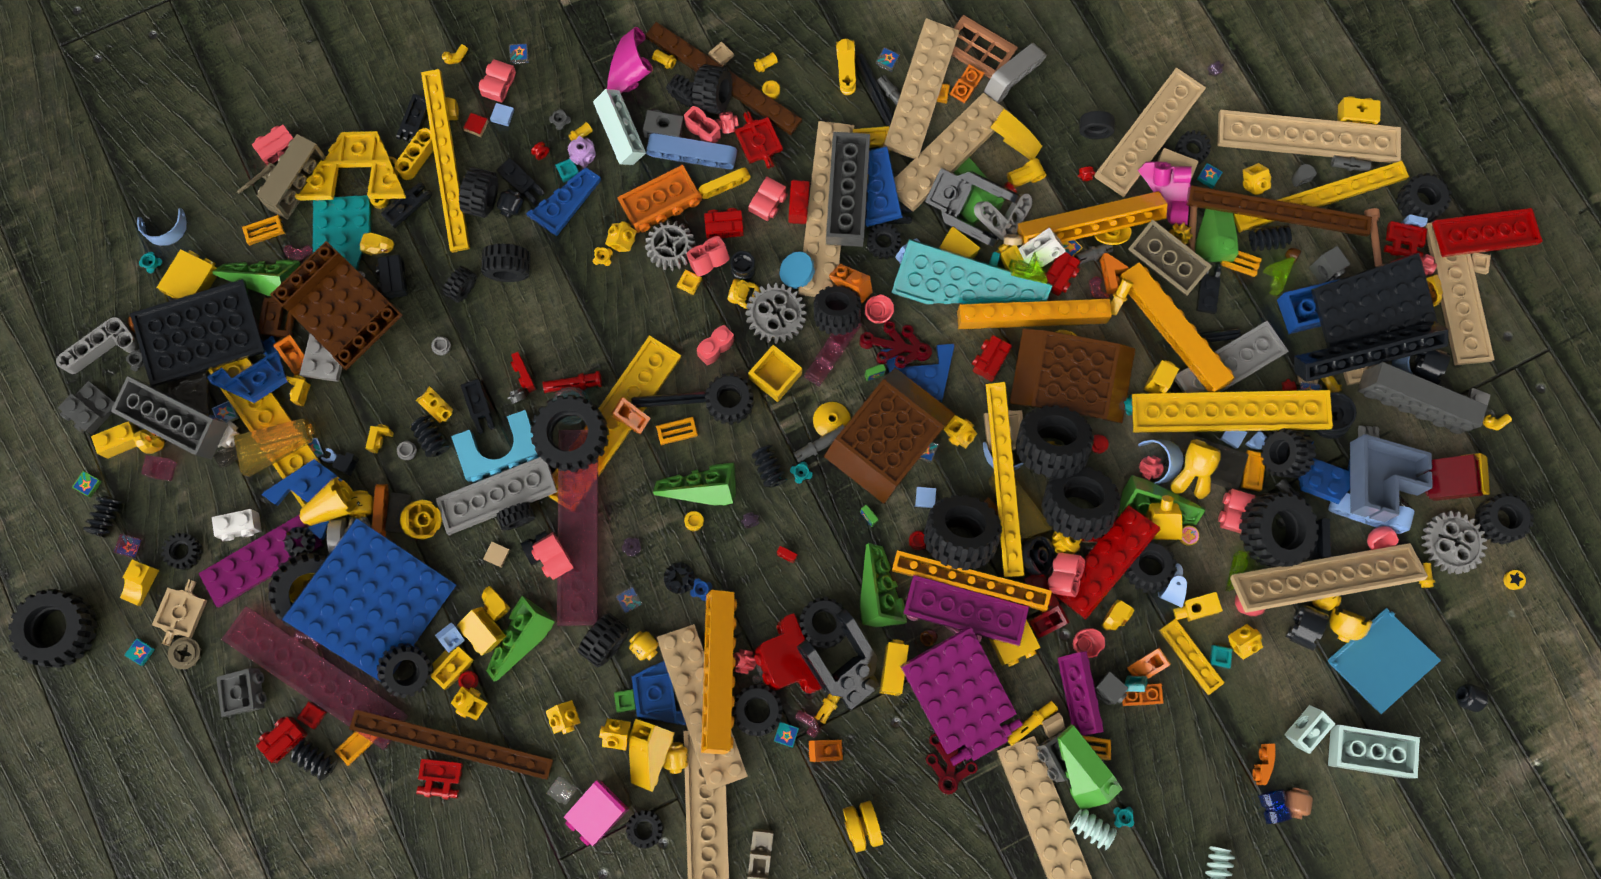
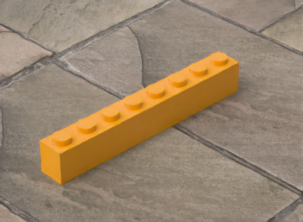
M1157 191L1018 223V235L1023 237L1021 244L1023 246L1050 227L1061 243L1149 223L1152 219L1154 221L1166 219L1167 202L1161 193Z
M1139 262L1121 274L1120 284L1123 278L1133 282L1128 293L1206 390L1208 392H1219L1227 387L1235 378L1233 372L1221 362L1220 356L1212 351L1207 340L1197 333L1196 327L1188 322L1183 311L1174 305L1172 298L1164 293L1160 283L1150 276L1149 270Z
M1110 299L960 304L957 310L958 329L1107 324L1112 317Z
M898 550L892 572L911 577L913 575L1044 612L1048 609L1052 593L1051 590L970 569H952V566H945L940 561Z
M711 590L706 595L701 753L725 755L733 748L734 739L731 736V729L734 726L732 708L735 702L734 696H732V688L735 685L733 669L736 662L735 657H733V649L736 646V638L733 637L736 628L734 611L737 607V600L734 599L735 592Z

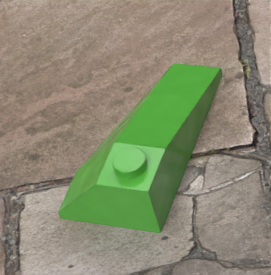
M970 158L953 172L959 176L973 171L987 178ZM974 185L972 195L961 214L965 220L975 224L980 221L974 213V207L978 202H989L997 210H1000L1004 200L1002 197L999 198Z
M1205 209L1195 245V253L1205 261L1233 262L1237 257L1238 240L1233 213Z
M276 260V264H266L265 261H259L250 266L246 262L222 264L215 269L213 275L231 282L243 279L246 282L247 288L271 296L270 294L300 266V261Z
M734 463L716 464L709 466L710 470L703 472L694 470L692 474L685 477L676 475L656 481L653 494L709 505L733 504L736 494Z
M1132 475L1122 492L1118 518L1128 506L1146 516L1149 505L1151 503H1161L1162 496L1165 495L1173 497V503L1179 505L1182 513V525H1197L1205 512V508L1149 480Z
M871 543L866 544L860 600L862 624L873 627L907 623L906 615L903 614L905 605L903 599L899 598L895 588L898 587L896 581H892L889 571L891 567L882 546Z
M521 596L509 616V619H511L510 625L507 630H503L506 637L503 639L501 646L495 649L486 670L493 681L499 680L542 641L555 622L545 610L524 596Z
M1071 724L1057 738L1061 756L1067 768L1066 776L1070 780L1071 788L1069 789L1071 796L1082 810L1107 804L1122 788L1111 771L1075 726Z

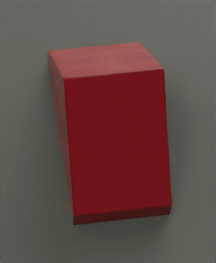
M1060 605L1029 621L1038 639L1070 623Z

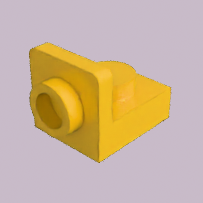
M1002 244L998 247L999 250L996 252L1000 253V259L1006 270L1013 272L1026 264L1017 245Z
M298 375L293 377L286 376L287 381L295 385L290 391V401L304 407L311 385L305 381L304 377Z
M378 424L377 427L370 426L366 449L369 452L378 454L379 448L381 449L383 445L382 435L393 437L394 433L389 429V426Z

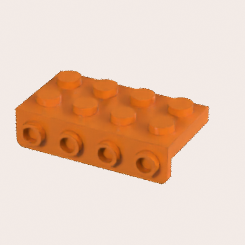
M683 165L617 197L630 223L637 231L636 233L646 232L651 226L660 224V222L664 223L667 218L673 215H680L685 209L693 208L702 201L701 193L696 189Z

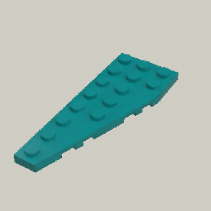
M367 195L334 197V200H313V253L327 241L358 271L361 256L364 254L360 251L361 239L363 234L371 233V202Z
M909 239L891 293L924 304L1047 301L1052 284Z

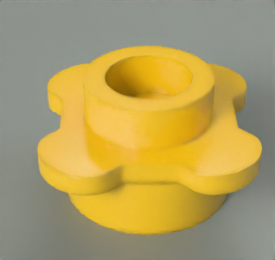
M603 247L595 248L593 263L595 265L604 264L609 266L611 264L610 257L613 254L612 250Z

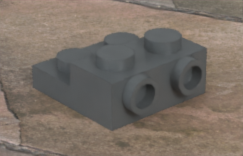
M88 381L75 395L71 393L58 409L62 411L60 415L67 421L73 420L76 423L74 427L81 433L86 431L93 435L113 413L111 410L115 402L92 382Z
M248 668L217 677L221 717L265 708L264 703L267 700V696L262 690L264 675L260 672V668Z
M1065 730L1037 746L1039 750L1037 753L1038 758L1046 763L1049 769L1047 774L1056 783L1068 779L1066 776V764L1062 759L1057 739Z

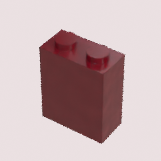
M1471 454L1432 460V469L1429 470V472H1432V489L1426 491L1429 499L1439 501L1483 496L1479 457Z

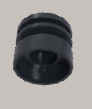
M1332 392L1330 393L1332 416L1335 417V419H1332L1333 428L1329 430H1314L1316 434L1327 439H1336L1345 435L1355 421L1357 414L1356 406L1351 398L1342 393Z

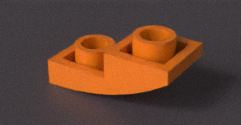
M969 64L949 95L965 104L985 73Z
M1148 684L1145 692H1125L1127 696L1123 700V706L1164 704L1162 685Z
M1261 744L1259 758L1262 760V764L1254 765L1255 769L1252 771L1253 780L1256 781V785H1267L1275 762V744Z

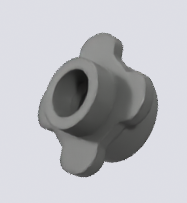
M559 109L549 117V121L556 126L557 130H562L566 124L571 123V118L566 116L564 110Z
M140 349L131 352L126 357V361L131 365L132 371H138L140 367L145 366Z
M520 388L510 392L511 396L507 399H510L512 404L526 398L524 394L526 391H521Z

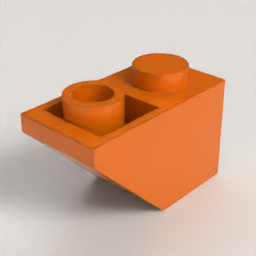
M839 264L829 274V278L838 287L843 285L845 288H852V292L856 291L858 296H860L861 304L873 293L869 275L843 264Z

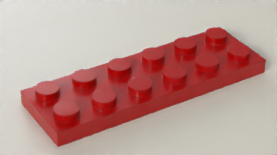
M1532 208L1440 219L1432 222L1442 257L1532 246L1543 242Z
M1128 506L1114 522L1109 532L1104 534L1084 558L1085 568L1080 579V587L1076 597L1054 595L1086 620L1161 530L1160 527Z

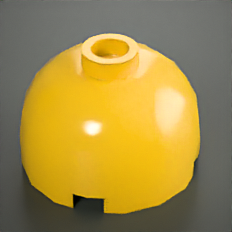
M418 500L411 502L401 513V527L405 534L411 538H430L441 527L442 517L440 510L435 508L431 501Z
M1336 607L1332 610L1329 623L1332 631L1338 635L1337 639L1349 643L1350 640L1363 639L1368 634L1372 625L1371 620L1365 622V617L1344 609L1343 613L1337 612L1338 608Z

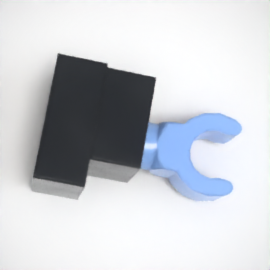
M327 448L326 451L331 453L330 458L322 457L321 459L326 463L334 462L333 468L351 476L359 458L348 452L345 456L339 453L336 455L333 450Z

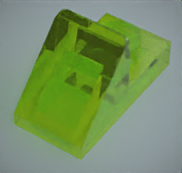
M1035 252L1029 264L1023 260L1016 261L1011 259L1009 264L1011 276L1047 284L1046 272Z
M1290 257L1270 264L1263 270V273L1273 276L1270 287H1272L1271 295L1277 297L1283 291L1295 258Z
M1238 551L1234 553L1225 591L1230 592L1234 590L1230 580L1232 575L1245 573L1243 570H1246L1248 565L1246 552Z

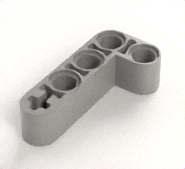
M1031 43L992 75L984 93L999 104L1006 97L1010 88L1044 61L1047 54L1035 43Z
M113 317L62 352L57 357L56 363L58 367L66 372L76 374L115 345H118L128 353L137 351L140 347L135 333L130 330L129 326L119 318Z

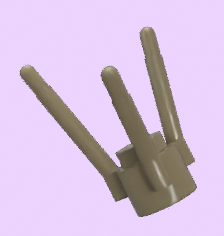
M269 163L259 174L237 190V193H241L261 177L267 180L270 171L276 166Z

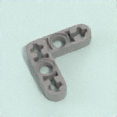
M1019 194L1020 198L1017 205L1012 202L1005 216L989 202H978L974 207V213L1000 240H1004L1006 234L1017 233L1018 223H1022L1032 206V198L1029 194ZM1014 212L1017 215V219L1015 222L1012 219ZM994 216L997 218L996 226L993 225Z

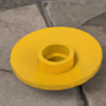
M1128 227L1094 236L1101 243L1118 245L1130 239L1132 230Z
M827 402L816 409L813 416V425L817 433L824 436L842 424L846 426L851 420V416L847 408L842 404ZM834 416L836 420L831 422L829 417Z

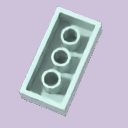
M1334 725L1330 730L1328 766L1402 778H1418L1420 737Z

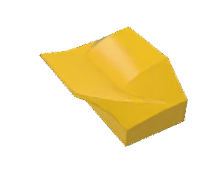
M459 646L449 653L445 650L433 663L431 678L444 690H447L470 667L474 660Z

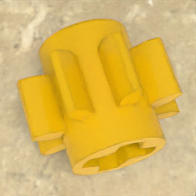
M1185 222L1180 226L1175 223L1173 229L1169 231V233L1185 245L1188 243V239L1193 237L1190 234L1191 227H1187Z

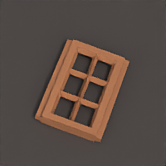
M963 15L954 29L961 31L964 26L974 32L975 36L970 41L958 34V38L968 43V46L964 51L954 46L951 56L966 65H972L991 79L992 75L1000 67L1011 60L1018 47ZM979 36L991 43L987 50L974 43ZM972 46L985 53L980 61L967 53ZM994 46L1007 52L1003 59L990 53ZM987 56L1000 62L996 70L983 63Z

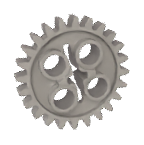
M777 283L774 284L773 288L767 284L766 290L761 286L759 289L760 293L754 291V297L749 298L751 303H747L746 308L750 310H747L745 315L750 317L747 318L746 322L752 323L749 327L750 330L756 329L754 335L761 334L760 340L767 337V343L771 339H774L775 344H777L779 339H781L782 343H785L786 337L791 341L793 338L792 334L797 336L798 330H802L803 326L800 323H805L806 319L803 316L807 314L806 311L802 310L806 305L800 304L803 299L802 297L796 298L797 291L793 294L791 293L792 287L785 290L784 284H782L781 288H778ZM781 298L784 303L777 304L774 299ZM765 307L768 312L761 313L758 308ZM773 310L775 313L779 312V316H777V314L773 315ZM787 313L791 314L793 320H787L784 315ZM768 323H775L777 328L771 329Z
M1452 511L1446 514L1441 513L1439 517H1433V521L1427 522L1428 527L1423 529L1427 535L1421 536L1422 539L1426 540V543L1421 544V546L1428 549L1423 553L1431 555L1428 561L1434 560V567L1441 565L1440 571L1448 569V574L1454 572L1461 574L1462 571L1466 573L1470 569L1477 568L1476 564L1482 563L1480 558L1486 556L1481 552L1487 549L1486 546L1482 545L1487 539L1481 538V535L1485 532L1478 531L1481 526L1480 524L1473 525L1474 518L1467 520L1468 514L1461 516L1459 511L1454 513V515ZM1446 526L1450 528L1451 534L1447 532ZM1464 535H1467L1469 542L1465 540ZM1440 543L1444 546V551L1440 549ZM1458 552L1461 553L1462 560L1458 557Z

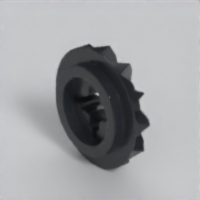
M305 527L292 528L286 533V537L283 540L284 549L289 553V556L296 557L299 556V553L311 554L315 548V537ZM300 538H301V539H302V540H301V543L303 544L304 547H302V546H297V547H296V546H295V545H296L295 539H300Z
M682 562L673 563L666 568L663 576L667 589L676 594L689 591L695 580L692 568ZM675 571H677L680 575H685V577L682 578V586L678 581H672L674 580V578H676Z

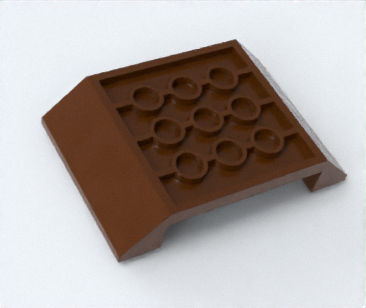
M327 241L270 294L345 370L403 316Z
M1022 329L1009 404L1037 408L1046 405L1049 407L1058 405L1060 408L1067 407L1072 412L1076 411L1082 416L1122 424L1125 411L1124 401L1127 400L1135 348L1119 343L1046 330Z
M894 368L880 382L835 438L824 457L885 504L896 490V487L956 414L897 368Z

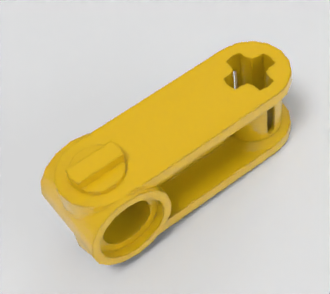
M842 39L836 42L840 90L845 95H852L856 91L854 40Z

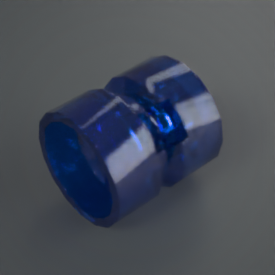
M1276 790L1258 795L1261 807L1266 808L1264 812L1266 824L1279 823L1293 818L1291 810L1284 805L1287 802L1284 790Z

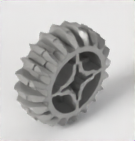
M667 221L665 226L660 222V228L654 226V232L649 231L648 235L650 238H646L647 245H645V249L648 251L647 257H651V263L656 262V267L658 268L663 265L664 270L670 266L672 271L674 266L680 269L681 263L687 265L686 259L688 257L686 253L696 246L695 241H693L694 236L690 234V229H684L683 223L678 227L676 221L673 225L670 224V221ZM670 234H674V235H678V236H677V237H672V236H670ZM661 237H664L663 242H661L659 246L655 247L657 241ZM667 240L672 244L673 251L669 248ZM682 245H685L684 250L677 255V250L682 248ZM668 254L671 257H664L662 255Z

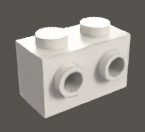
M1050 227L1018 248L1024 261L1034 272L1066 252L1060 239Z
M252 509L212 517L214 536L222 539V541L234 540L235 537L240 536L249 537L253 536L254 533L262 532L259 513Z

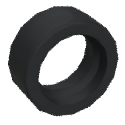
M1105 111L1085 113L1080 118L1079 132L1082 136L1089 139L1108 138L1115 132V118L1111 113Z

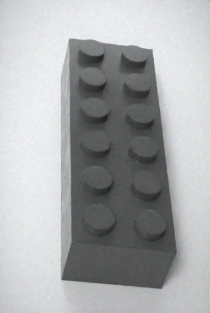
M833 132L826 245L863 247L870 134Z
M1384 362L1364 370L1358 387V392L1363 393L1367 398L1380 400L1384 405L1394 406L1401 412L1416 415L1415 417L1418 419L1433 422V425L1450 429V432L1454 434H1462L1463 432L1481 427L1488 406Z
M127 376L111 412L180 448L196 456L208 459L213 458L228 426V423L157 387L150 386L145 381Z

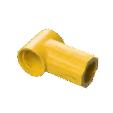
M1038 158L1030 160L1023 167L1007 173L1008 182L1015 188L1028 182L1036 183L1046 177V173Z

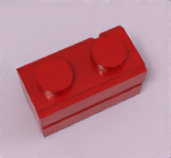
M791 181L788 223L806 224L808 181Z
M729 208L724 212L709 210L708 213H704L707 239L715 236L720 238L743 236L741 210Z
M1064 252L1055 259L1042 280L1052 284L1051 293L1059 296L1061 292L1066 293L1071 285L1068 281L1071 277L1075 278L1080 271L1078 267L1080 260L1067 252Z
M994 335L991 336L990 340L986 339L981 347L984 351L981 356L977 354L972 363L975 366L973 372L993 382L1012 345Z
M293 717L280 718L274 724L276 727L271 732L267 731L259 737L260 742L256 747L269 762L278 763L301 739L308 735Z

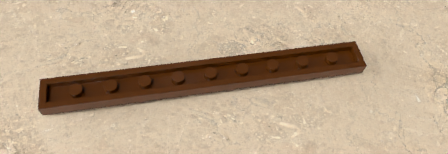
M657 22L645 35L646 39L668 54L673 55L674 58L695 72L704 64L723 67ZM729 71L732 78L731 96L764 118L768 117L770 122L788 134L792 135L802 122L800 117Z
M1190 186L1188 188L1187 206L1366 237L1371 232L1372 217L1197 186Z
M357 709L354 711L349 730L548 780L553 759Z

